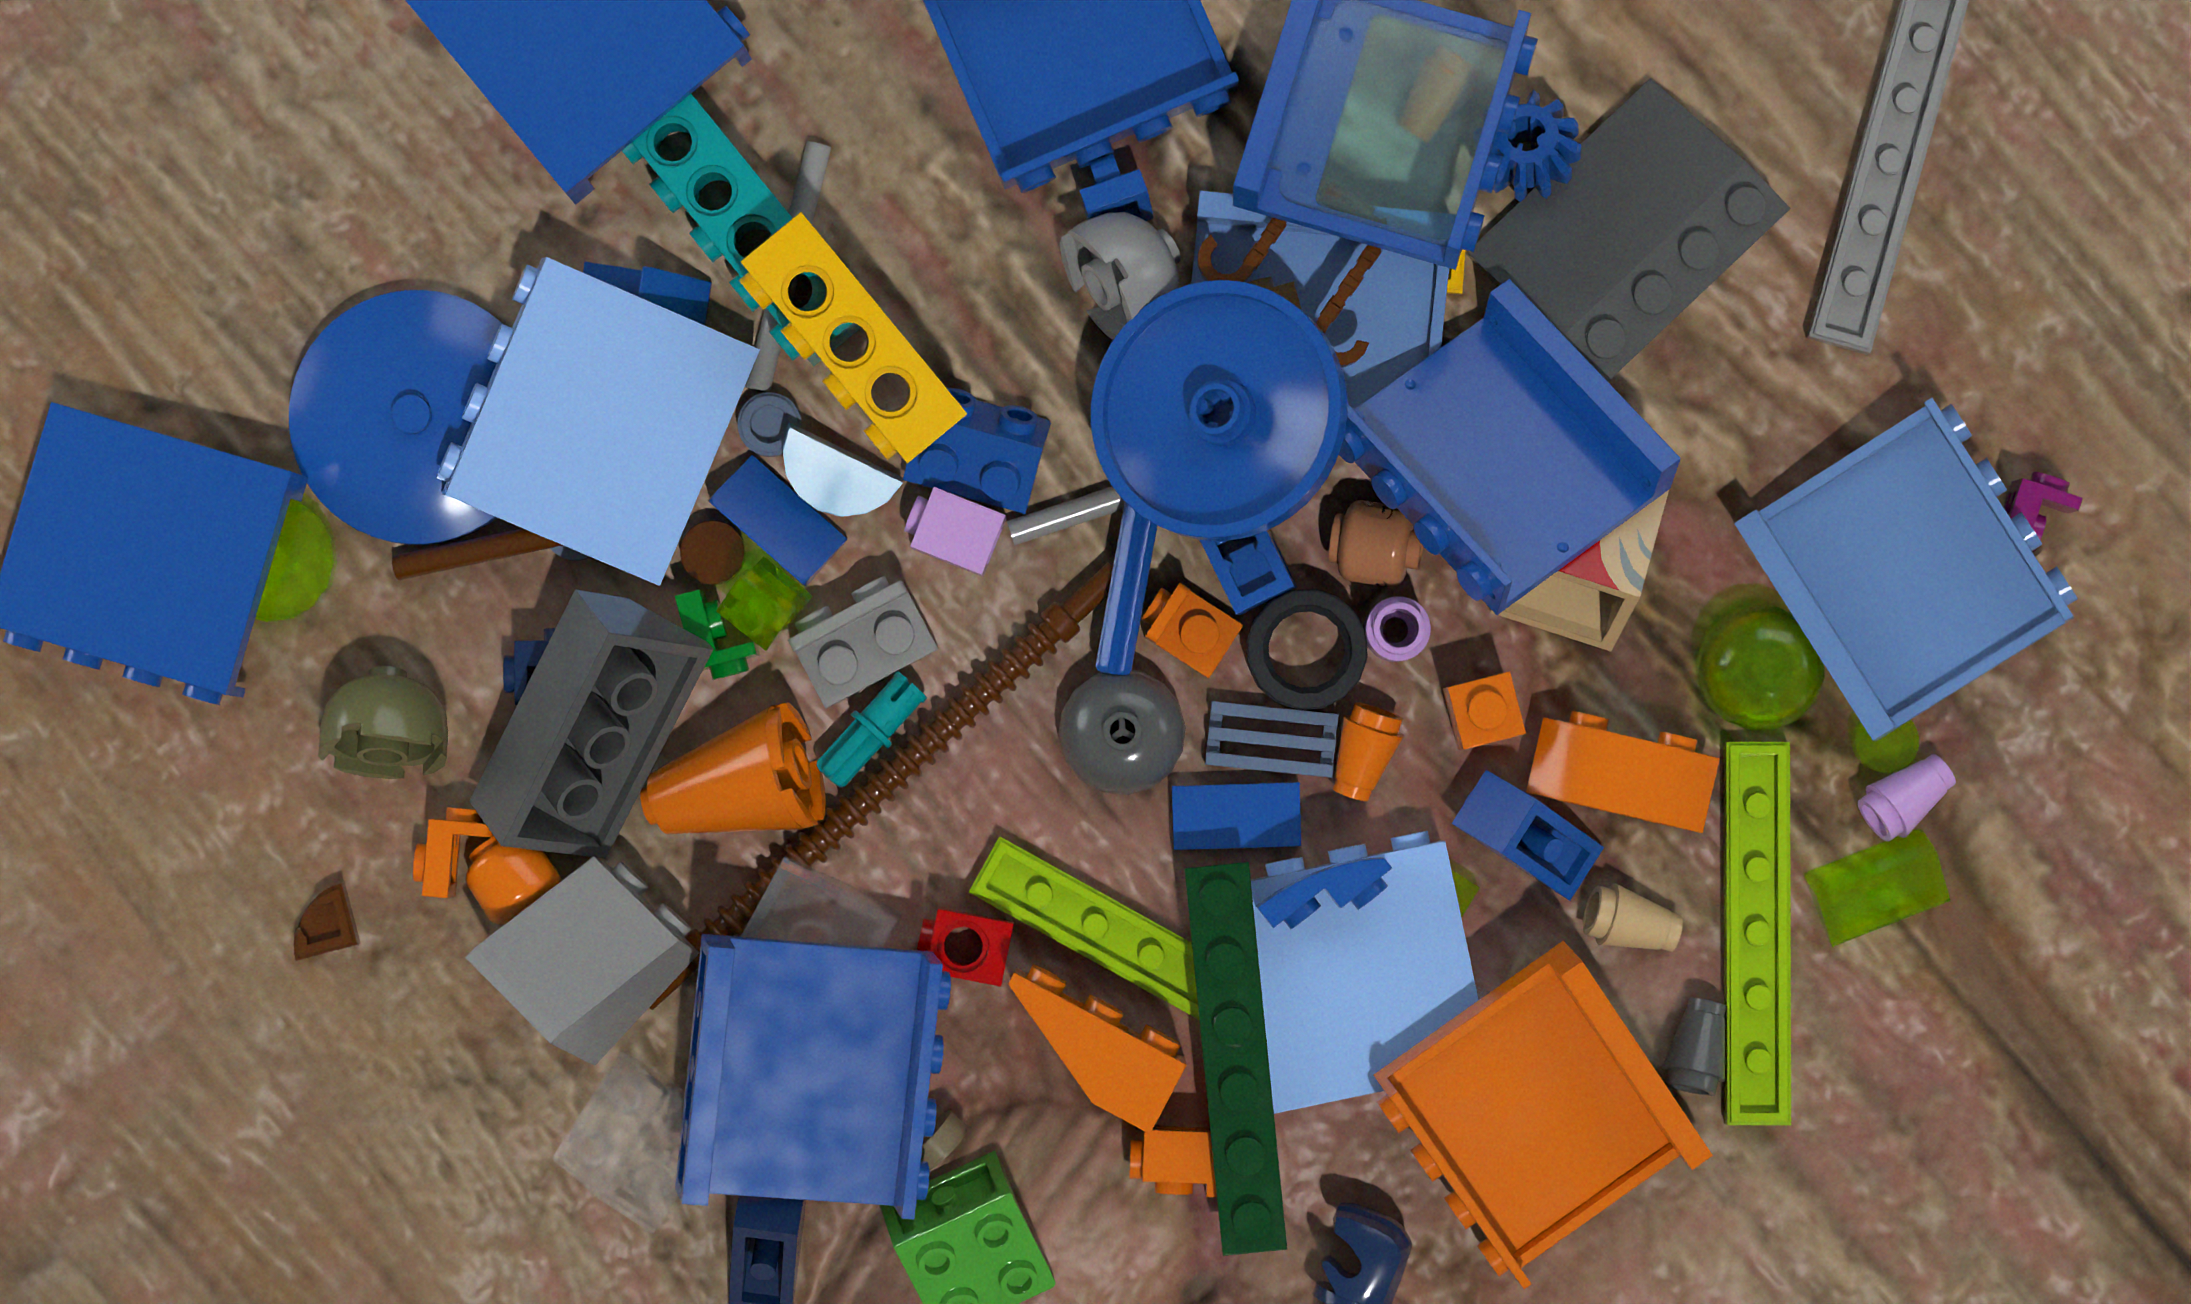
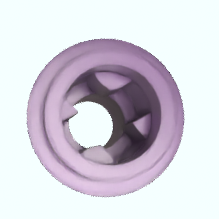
M1931 754L1924 760H1920L1866 787V795L1858 800V808L1866 823L1881 839L1889 842L1896 836L1905 838L1947 793V790L1956 784V780L1948 765L1936 754Z

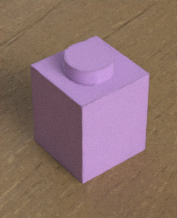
M933 487L929 500L921 496L916 498L904 531L914 535L910 545L913 550L984 577L1007 518L1002 513Z

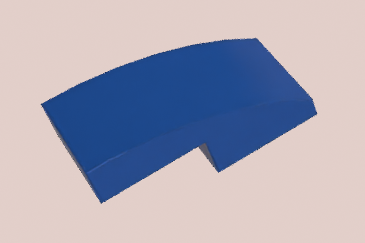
M1382 857L1339 863L1295 880L1267 897L1256 907L1273 928L1284 920L1290 929L1300 924L1321 906L1314 896L1323 889L1339 908L1344 907L1351 901L1359 910L1388 887L1382 876L1390 871L1392 867Z

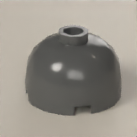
M1132 670L1129 675H1114L1101 672L1091 676L1071 694L1061 713L1059 740L1065 761L1081 781L1103 793L1130 795L1153 788L1171 774L1183 752L1186 726L1179 702L1161 681L1143 671ZM1125 719L1132 722L1135 733L1126 730ZM1118 720L1119 730L1110 735L1112 723ZM1122 735L1132 739L1126 744L1115 742Z

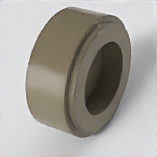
M951 1110L944 1112L936 1119L933 1136L923 1138L921 1161L928 1162L929 1171L940 1164L956 1148L967 1132V1125Z

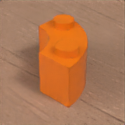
M1571 711L1569 723L1543 717L1526 790L1527 793L1652 823L1703 833L1720 758L1695 752L1696 739L1660 731L1656 743L1607 731L1609 719Z

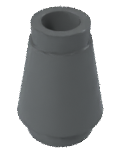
M1700 998L1688 999L1687 1008L1683 1013L1662 1065V1069L1667 1071L1665 1081L1667 1087L1698 1095H1716L1718 1082L1725 1081L1724 1015L1726 1005Z

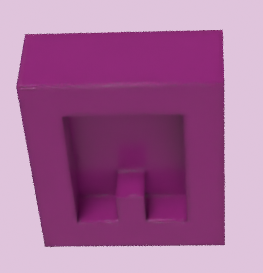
M2033 472L2030 480L2021 478L2011 482L2003 508L2010 519L2022 512L2041 541L2047 519L2046 516L2038 514L2041 505L2069 514L2079 511L2083 498L2067 493L2070 485L2069 482L2048 474Z

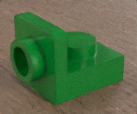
M700 589L676 595L675 600L683 629L707 641L713 648L703 671L710 669L712 680L749 671L747 659L760 656L758 644L756 642H749L720 650L717 639L727 637L728 635L719 601L707 602L705 592Z

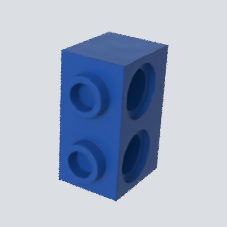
M1270 530L1235 540H1200L1237 615H1242L1297 588Z

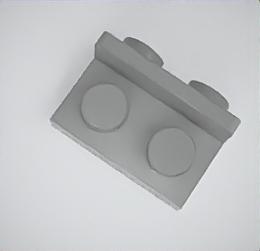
M882 576L852 592L851 595L856 604L833 615L829 606H826L794 623L799 634L788 639V642L793 652H796L825 709L939 650L902 580L889 585L886 577Z

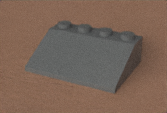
M1650 78L1581 143V159L1578 162L1569 164L1572 168V178L1568 184L1550 179L1552 193L1547 199L1542 197L1535 187L1527 194L1524 200L1519 202L1477 242L1474 253L1467 251L1466 255L1497 287L1510 279L1607 381H1610L1791 208L1743 158Z

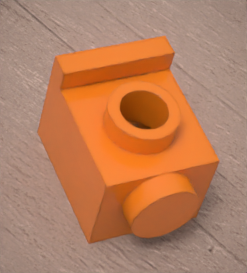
M1154 1126L1150 1134L1143 1131V1140H1131L1129 1178L1142 1179V1182H1155V1193L1172 1195L1193 1194V1183L1205 1184L1206 1197H1217L1210 1128Z

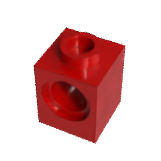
M939 907L936 920L923 918L917 951L933 952L943 964L942 971H949L950 977L1001 987L1014 921ZM959 927H967L978 933L983 945L982 953L978 959L971 963L963 964L954 961L946 951V938L952 930Z

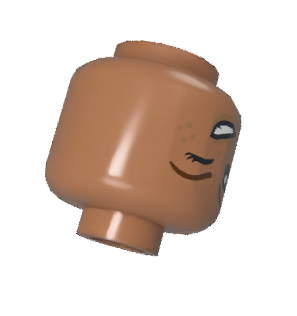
M1356 500L1348 507L1346 514L1336 513L1328 558L1330 563L1338 564L1340 575L1347 581L1394 588L1399 586L1404 580L1407 568L1419 570L1424 547L1413 530L1414 526L1398 508L1391 509L1383 503Z

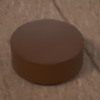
M704 521L695 525L687 532L681 544L680 556L685 570L695 580L708 585H720L732 580L741 571L745 562L746 551L741 536L734 528L720 521Z

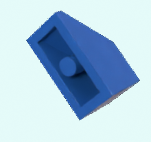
M1485 770L1451 823L1492 852L1569 901L1604 849L1602 845L1539 800L1488 770Z

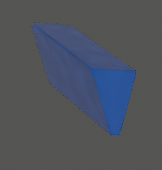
M753 455L708 500L805 587L848 540Z

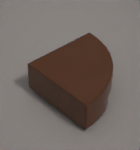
M345 882L334 885L319 893L304 911L294 935V955L296 961L361 944Z

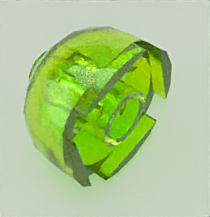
M1747 605L1723 615L1707 632L1696 655V682L1705 703L1726 722L1744 730H1776L1798 721L1815 704L1825 680L1824 664L1792 613L1775 605Z

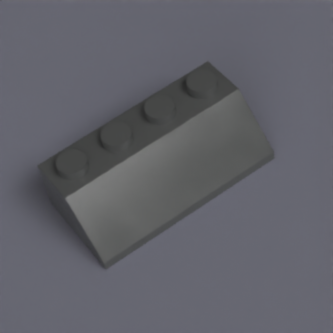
M575 589L469 801L500 845L606 859L713 651L711 645L629 598Z

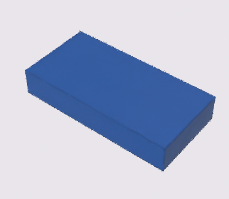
M1300 782L1172 786L1173 850L1302 846Z

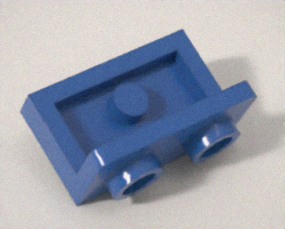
M947 388L967 412V415L906 464L903 480L930 488L936 487L951 494L1026 514L1051 422L1038 417L1033 411L1022 406L1008 405L1001 407L976 400L972 394L964 390Z

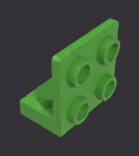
M992 1151L930 1180L926 1199L916 1200L914 1219H901L894 1206L880 1205L892 1245L923 1304H1019L1053 1288L1056 1284L1054 1276L1017 1204L1005 1169L996 1151Z

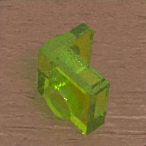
M763 556L751 570L747 569L740 575L716 612L767 651L801 614L813 595Z

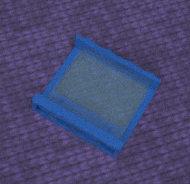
M1292 0L1234 181L1232 206L1456 270L1461 251L1466 250L1474 253L1485 215L1473 212L1479 192L1481 190L1492 193L1503 157L1491 153L1497 132L1510 134L1516 116L1520 97L1509 94L1515 73L1527 76L1533 60L1538 38L1527 36L1531 13L1519 10L1514 27H1510L1418 0Z

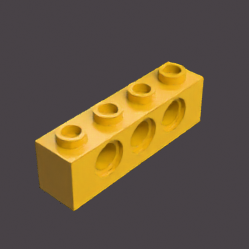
M802 212L798 213L740 261L748 273L739 279V282L763 310L772 303L778 307L790 322L780 330L804 360L816 353L831 372L822 382L846 411L855 403L859 405L873 422L863 430L864 433L887 460L898 453L908 464L967 415V412ZM803 272H811L819 276L826 290L825 298L821 305L810 311L796 308L788 296V287L791 280ZM843 323L859 325L867 338L866 348L862 355L850 361L837 358L830 348V337L833 330ZM886 373L900 375L905 380L908 388L905 402L894 410L878 408L871 396L873 383L878 377Z

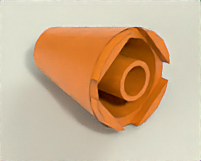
M789 702L771 705L651 772L647 778V787L642 788L640 791L641 806L650 825L657 824L665 834L808 829L811 826L818 825L817 821L824 819L826 811L823 775L816 766L818 760L809 762L801 744L812 740L799 712Z

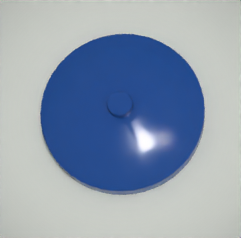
M1214 280L1189 284L1174 289L1144 306L1133 319H1130L1123 326L1105 353L1096 375L1091 400V430L1096 454L1106 477L1119 496L1134 511L1152 523L1181 536L1198 540L1226 541L1250 537L1265 532L1292 517L1312 499L1328 478L1338 458L1346 431L1348 414L1346 384L1341 364L1326 335L1304 311L1284 297L1266 288L1240 281Z
M404 290L375 296L355 305L333 320L319 334L302 359L294 379L289 403V431L295 459L302 475L308 477L307 484L331 513L344 523L367 535L392 543L406 545H432L457 540L477 532L497 519L493 515L443 495L442 491L446 482L436 478L450 443L462 446L470 428L471 422L462 419V414L475 384L478 383L487 387L497 363L488 360L487 356L498 329L503 324L501 321L478 305L458 296L429 290Z

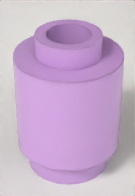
M1400 596L1390 597L1376 604L1367 614L1363 625L1369 650L1378 658L1388 662H1402L1418 655L1427 645L1431 632L1430 620L1424 608L1416 601ZM1397 618L1404 622L1407 633L1401 642L1393 643L1385 638L1383 626L1388 619Z

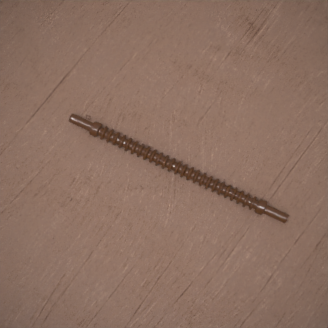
M1107 562L1061 605L1057 602L1049 605L1041 613L1043 622L1038 626L1034 623L1028 625L1030 634L1027 637L1015 636L1014 640L1017 645L1011 651L1007 648L1001 649V654L1003 655L1001 661L996 663L994 660H989L987 664L990 670L985 675L976 672L974 674L976 683L972 687L963 684L960 688L963 693L960 698L956 700L953 697H948L947 703L949 707L944 712L939 709L934 710L933 713L936 718L934 722L928 724L926 721H922L920 723L922 732L918 736L911 733L908 734L906 738L909 744L902 749L899 746H895L893 748L895 756L892 760L880 759L879 762L882 767L880 771L874 773L868 770L866 772L868 781L864 785L854 783L852 787L855 793L848 798L845 795H841L839 797L841 806L838 809L826 808L827 819L823 822L817 821L818 825L813 826L814 830L812 833L800 832L798 837L801 842L795 847L787 844L785 846L787 855L784 858L772 857L771 861L774 866L768 872L764 869L758 870L760 877L758 882L753 884L750 881H746L744 886L747 891L742 896L733 893L731 895L733 904L729 908H725L722 905L718 906L719 917L713 921L710 918H705L704 925L706 928L702 932L694 929L684 938L700 952L702 934L723 936L738 934L741 937L746 936L745 925L749 922L755 925L759 924L760 918L758 914L760 911L772 912L774 908L771 902L777 897L785 900L787 898L785 889L788 886L800 887L801 883L798 878L804 872L808 875L814 874L812 867L814 862L819 860L821 863H826L828 858L825 853L830 848L839 851L841 849L839 840L842 837L854 838L855 833L852 829L858 823L862 826L868 825L866 818L868 813L871 811L876 814L881 813L882 809L879 805L881 801L887 799L893 802L895 800L893 791L897 787L907 789L909 784L906 780L910 775L913 774L916 777H920L922 775L920 767L923 763L935 764L936 760L933 755L936 751L948 752L949 746L947 742L951 738L961 740L963 735L960 730L967 725L970 728H974L976 726L974 717L977 714L989 715L990 710L987 706L990 702L994 700L997 703H1002L1003 697L1001 693L1003 690L1008 688L1011 691H1015L1017 686L1014 681L1020 676L1028 679L1030 677L1028 668L1031 665L1043 666L1044 661L1041 657L1044 653L1048 651L1051 654H1056L1057 648L1055 644L1059 640L1068 643L1080 632L1081 629L1078 623L1108 597L1113 566ZM700 953L649 1007L651 1010H654L698 970Z

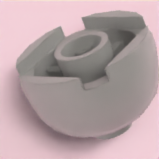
M1130 213L1101 214L1074 226L1073 229L1067 232L1068 234L1061 237V259L1073 290L1076 293L1085 284L1090 295L1099 306L1098 308L1086 311L1094 323L1113 340L1130 319H1133L1144 306L1156 298L1177 289L1179 286L1176 264L1180 262V253L1173 238L1165 230L1159 229L1157 231L1149 222Z

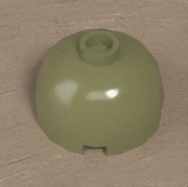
M391 666L374 667L369 670V675L354 678L337 689L325 705L320 728L318 757L323 761L328 754L335 756V769L363 777L401 779L405 775V771L401 766H416L423 764V776L432 774L443 768L446 763L448 745L447 716L440 700L424 684L407 678L405 670Z

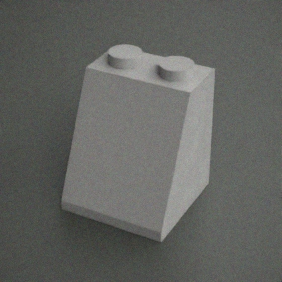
M593 856L477 945L465 958L550 1044L595 1066L700 952L684 938L691 928L678 914L664 903L656 910L642 896L647 890L648 885L634 871L621 861L612 868Z

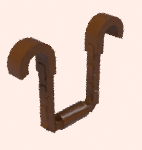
M1321 180L1317 195L1321 197L1319 203L1327 209L1387 226L1386 219L1379 220L1372 215L1375 210L1335 182L1332 181L1328 185ZM1272 218L1262 232V237L1258 243L1255 242L1244 258L1241 267L1231 274L1217 272L1212 266L1211 255L1218 244L1210 234L1202 242L1198 252L1197 267L1202 278L1205 281H1247L1268 254L1270 246L1275 244L1287 226V221ZM1370 245L1364 248L1356 260L1357 264L1353 269L1349 270L1338 286L1339 290L1335 296L1332 295L1319 314L1320 317L1316 324L1324 334L1346 305L1345 302L1348 297L1353 295L1364 279L1363 275L1365 272L1370 270L1381 254V248ZM1357 340L1351 350L1346 352L1335 351L1341 367L1355 364L1365 354L1369 342Z

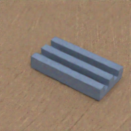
M1211 701L1205 765L1332 778L1339 714ZM1223 716L1320 725L1324 726L1322 738L1222 728ZM1220 741L1321 751L1320 764L1219 753Z

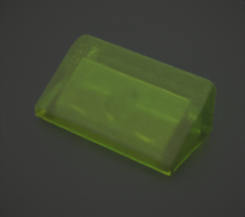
M1921 829L1911 831L1905 838L1895 837L1889 842H1882L1805 873L1807 887L1832 947L1951 901L1937 851Z

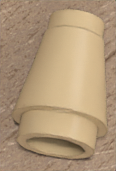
M1616 883L1612 884L1609 888L1598 885L1593 889L1583 918L1584 934L1595 937L1596 943L1604 946L1663 949L1672 952L1680 940L1683 928L1682 915L1673 913Z

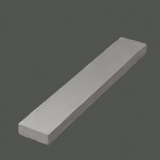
M1900 0L1806 336L1808 339L1865 355L1871 353L1969 0Z

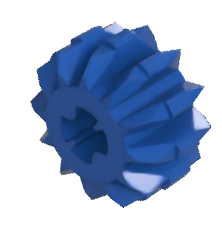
M1533 89L1527 96V104L1518 105L1510 134L1497 132L1491 153L1503 157L1493 188L1495 193L1504 190L1512 184L1514 185V197L1519 202L1527 196V188L1536 187L1538 193L1547 199L1552 193L1550 179L1564 184H1568L1571 180L1572 168L1569 164L1578 162L1581 159V144L1574 140L1579 134V125L1575 118H1562L1564 105L1559 99L1550 102L1544 107H1540V95ZM1487 107L1484 113L1482 114L1483 125L1485 123V119L1489 108ZM1478 129L1473 133V147L1477 149L1482 129ZM1531 141V148L1534 150L1523 151V144L1520 142Z

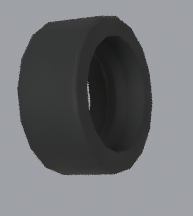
M1318 589L1291 590L1271 600L1254 618L1246 640L1247 666L1257 687L1274 702L1296 710L1321 709L1343 699L1360 681L1368 658L1365 630L1357 613L1338 596ZM1314 612L1327 617L1337 626L1343 638L1344 657L1340 669L1329 681L1317 687H1299L1287 683L1276 673L1269 658V642L1273 630L1283 619L1295 613Z

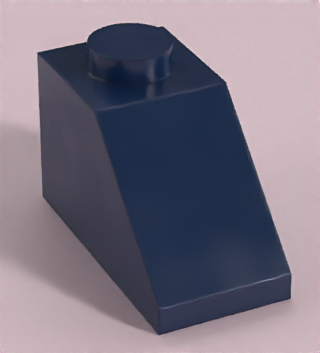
M739 1196L733 1225L729 1304H794L806 1200Z

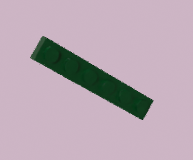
M1249 862L1184 868L1222 1255L1229 1256L1287 1250Z

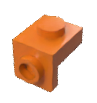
M447 807L446 819H428L426 844L417 843L413 862V880L415 882H423L422 896L438 898L456 897L461 835L494 836L475 809Z

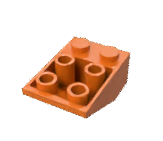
M1034 963L1028 973L1016 968L1008 985L1094 1105L1150 1134L1187 1066L1185 1057L1177 1054L1181 1046L1180 1042L1148 1024L1144 1026L1141 1034L1120 1023L1123 1017L1122 1010L1092 994L1088 995L1085 1003L1063 993L1066 980Z

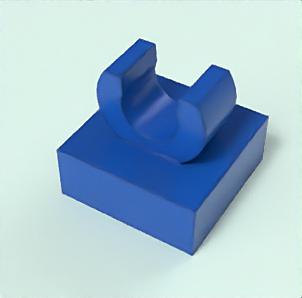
M1113 154L1089 162L1095 185L1079 190L1087 220L1101 214L1127 212L1145 221L1154 218L1148 190L1140 169L1121 175Z

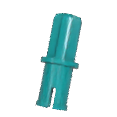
M897 671L890 682L861 713L855 710L851 714L854 721L818 759L816 766L819 771L836 786H846L882 745L887 749L892 745L889 740L891 735L921 703L925 702L927 697L913 683L910 684L903 674Z

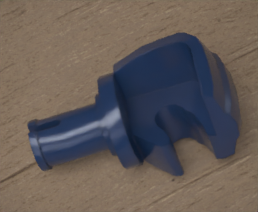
M1340 1203L1333 1217L1334 1233L1352 1247L1362 1264L1361 1271L1349 1273L1331 1255L1325 1256L1321 1260V1265L1329 1282L1317 1281L1312 1293L1313 1296L1320 1300L1322 1304H1392L1411 1252L1412 1241L1400 1223L1381 1212L1355 1203Z

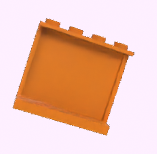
M1564 941L1557 944L1373 1075L1387 1094L1377 1101L1386 1117L1398 1133L1410 1127L1420 1143L1410 1151L1432 1182L1443 1175L1454 1190L1445 1196L1444 1199L1465 1229L1477 1223L1487 1237L1477 1247L1499 1277L1510 1270L1523 1289L1530 1286L1531 1282L1522 1271V1267L1680 1156L1690 1169L1693 1170L1713 1156L1583 961Z

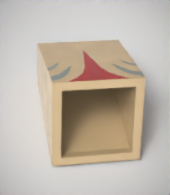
M1669 490L1498 615L1612 651L1640 599Z

